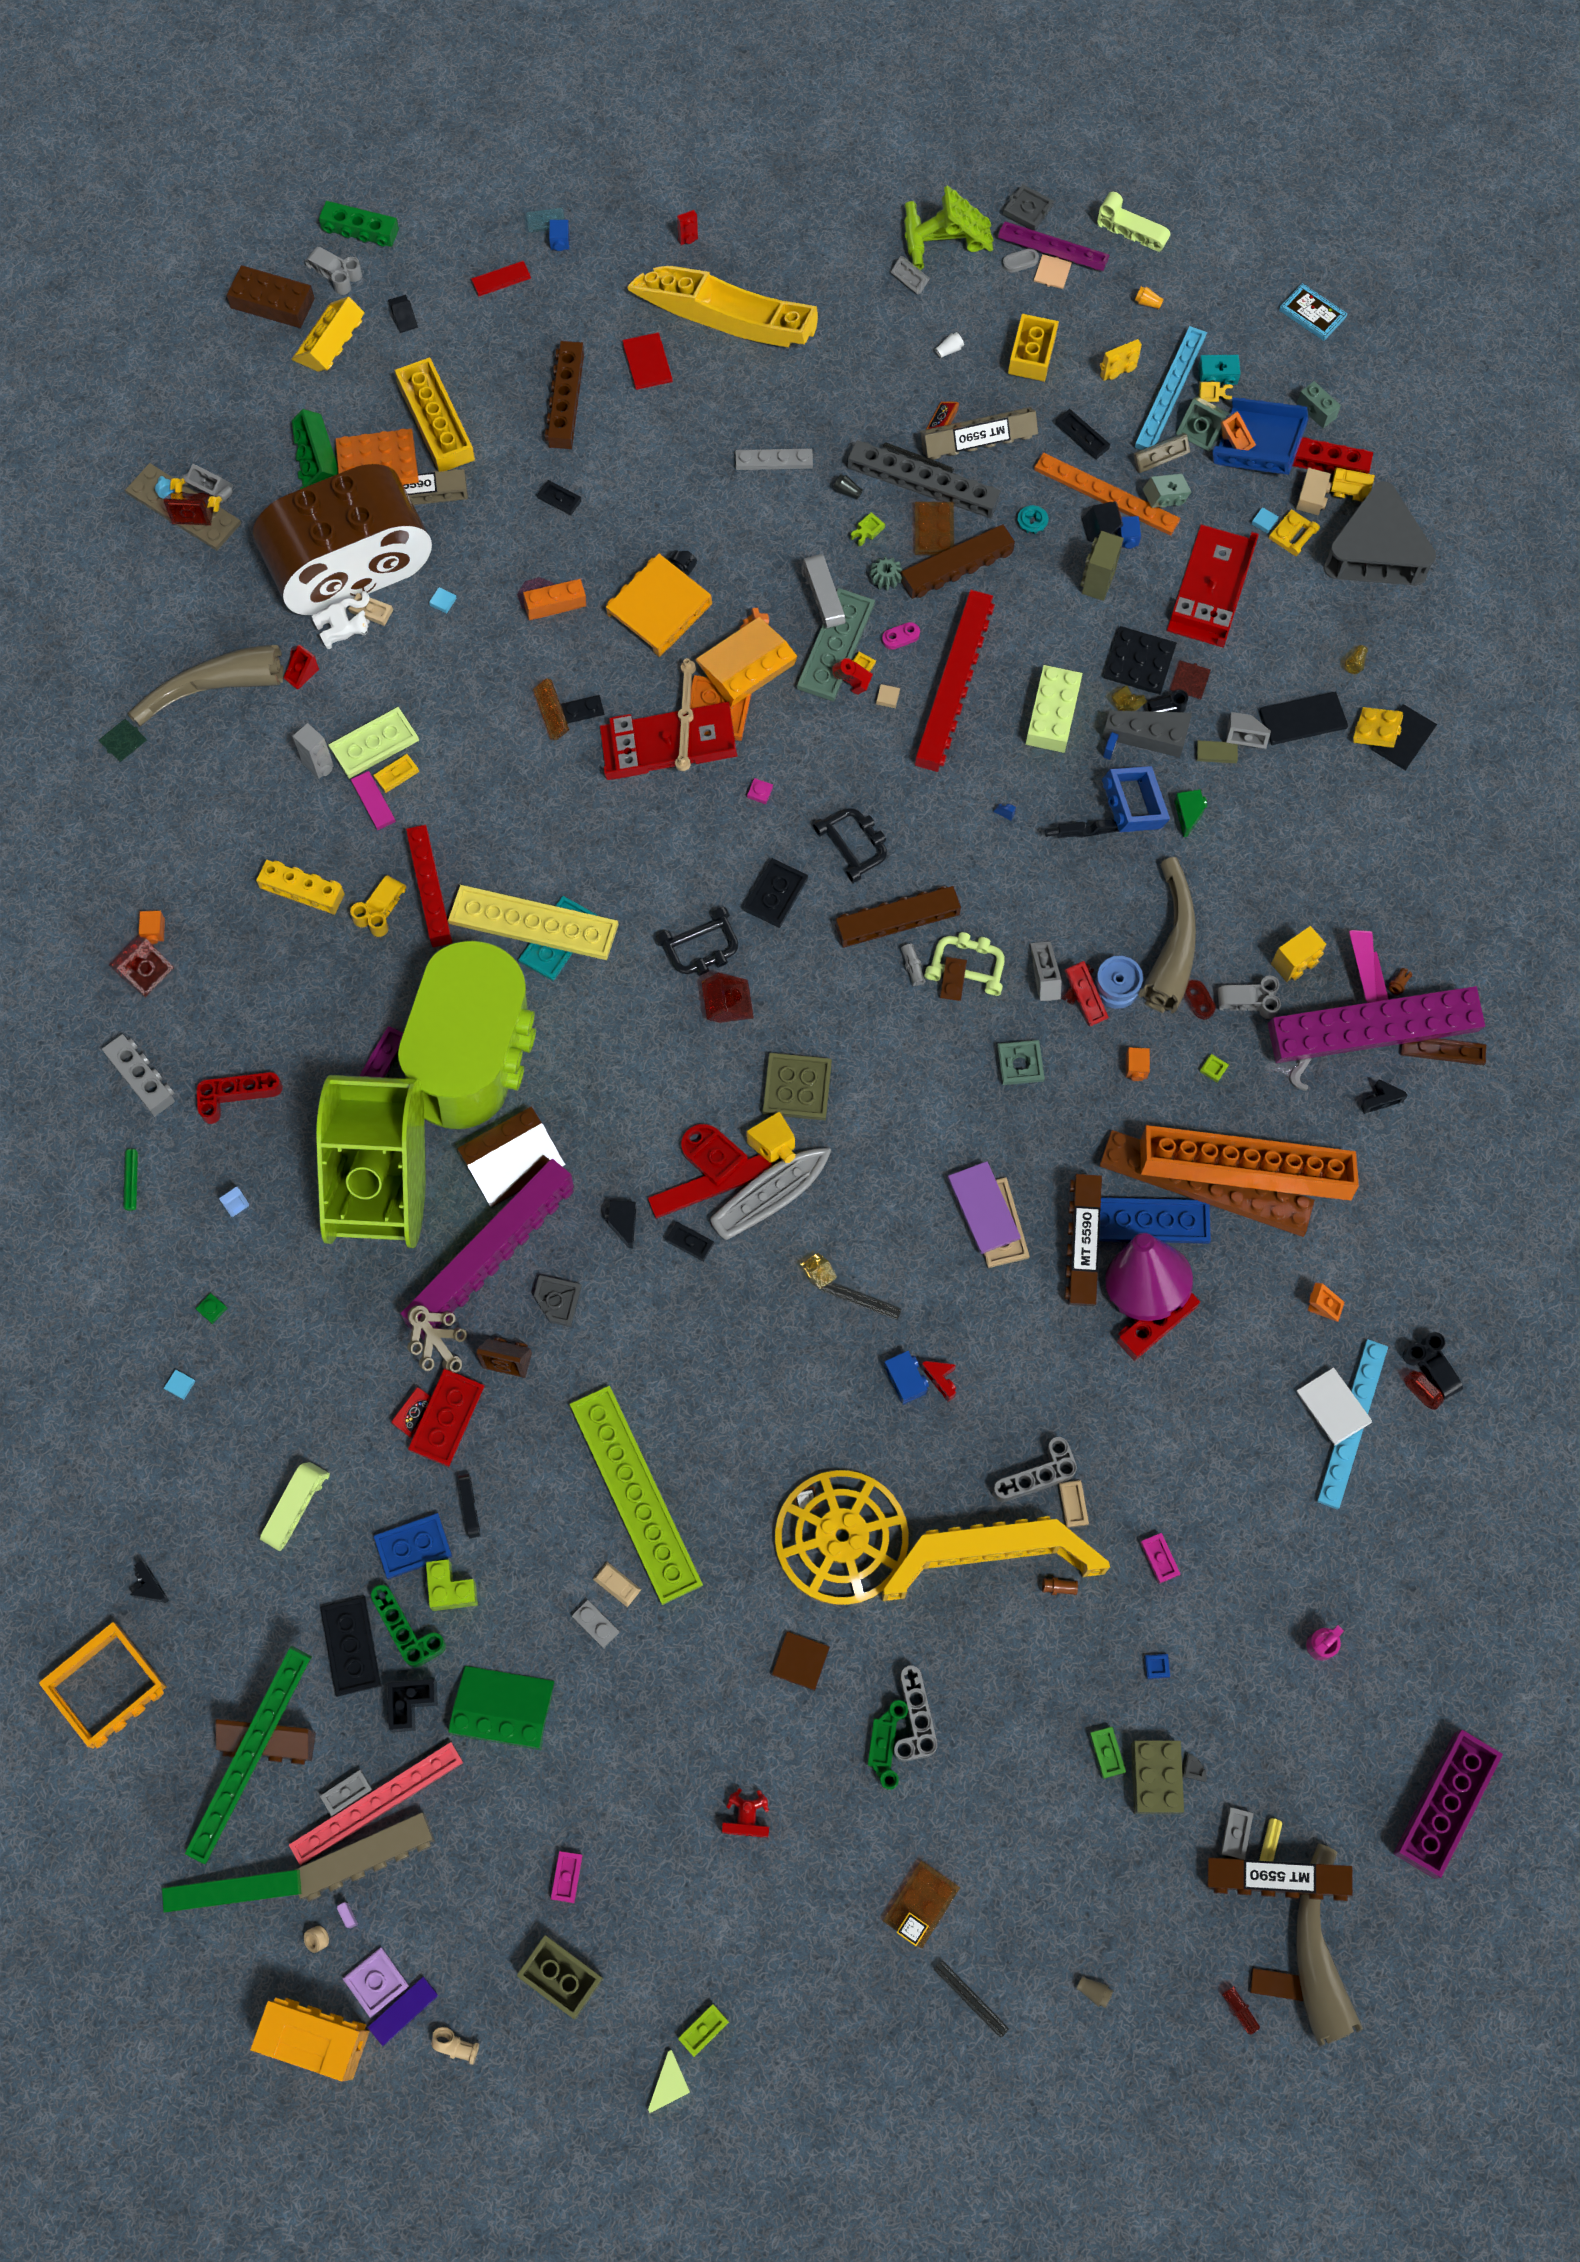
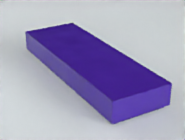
M422 1977L367 2028L379 2043L384 2046L439 1995L428 1981Z

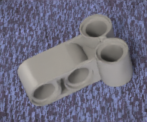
M316 247L305 260V264L309 269L313 268L316 270V273L332 281L335 292L340 295L350 292V282H356L362 278V270L356 257H347L343 260L321 247Z
M1269 975L1262 979L1260 985L1220 986L1218 988L1219 1010L1247 1011L1248 1009V1011H1259L1260 1015L1265 1019L1276 1017L1281 1007L1280 999L1275 996L1279 989L1278 979ZM1264 986H1270L1273 990H1266ZM1265 1005L1273 1006L1274 1010L1267 1009Z

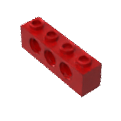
M1302 437L1292 466L1304 469L1311 468L1334 474L1335 468L1369 474L1373 452Z
M1191 1293L1188 1301L1182 1308L1179 1306L1177 1311L1170 1312L1171 1316L1161 1319V1325H1157L1153 1321L1135 1319L1136 1323L1131 1328L1127 1325L1118 1333L1120 1337L1117 1343L1133 1361H1136L1194 1311L1200 1304L1199 1299ZM1136 1331H1144L1146 1338H1139Z

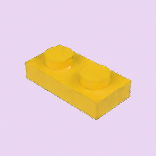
M406 754L373 776L384 792L387 793L417 774L419 769L408 754Z

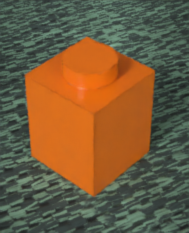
M140 911L139 935L142 941L147 944H157L158 941H164L165 918L162 912Z
M1129 1047L1126 1053V1078H1131L1133 1081H1143L1147 1079L1150 1073V1048Z

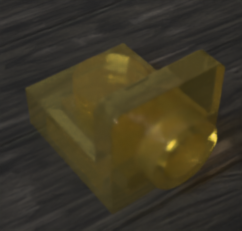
M1123 686L1111 696L1118 711H1136L1147 702L1144 695L1131 694L1128 686Z

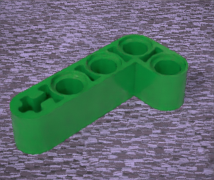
M379 1585L373 1589L371 1593L372 1601L404 1661L409 1666L414 1668L420 1667L445 1651L446 1642L438 1633H430L418 1640L393 1592L387 1586ZM381 1592H383L386 1595L385 1598L387 1602L390 1604L387 1607L382 1602V1600L379 1599V1594ZM397 1611L399 1613L398 1619L394 1622H389V1614ZM403 1631H408L410 1634L408 1640L400 1642L398 1639L399 1634ZM433 1639L440 1640V1646L436 1650L429 1648V1644ZM419 1651L420 1658L415 1662H411L409 1660L410 1653Z

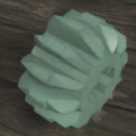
M886 556L883 560L877 558L876 563L871 565L870 578L873 585L878 584L879 590L885 586L888 591L890 585L895 589L897 583L902 581L901 571L903 569L900 568V561L894 562V557L890 560Z

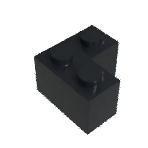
M434 1679L387 1683L389 1730L392 1733L416 1731L415 1707L438 1706L437 1682Z

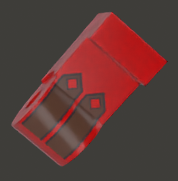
M849 658L835 663L832 668L834 676L837 679H843L853 686L851 691L857 695L867 690L873 676L871 672Z

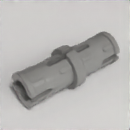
M914 944L902 946L901 950L906 961L905 967L910 973L913 986L924 984L926 981L921 970L922 964L916 955Z

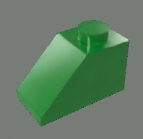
M1201 789L1181 792L1176 795L1174 803L1183 837H1188L1202 817L1205 808H1207V800L1205 796H1202Z

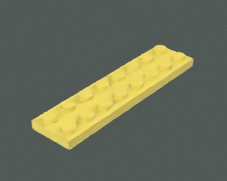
M460 885L448 919L451 925L603 960L608 959L619 925L617 920Z

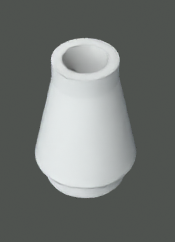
M957 332L951 333L935 348V352L942 358L961 350L964 342Z

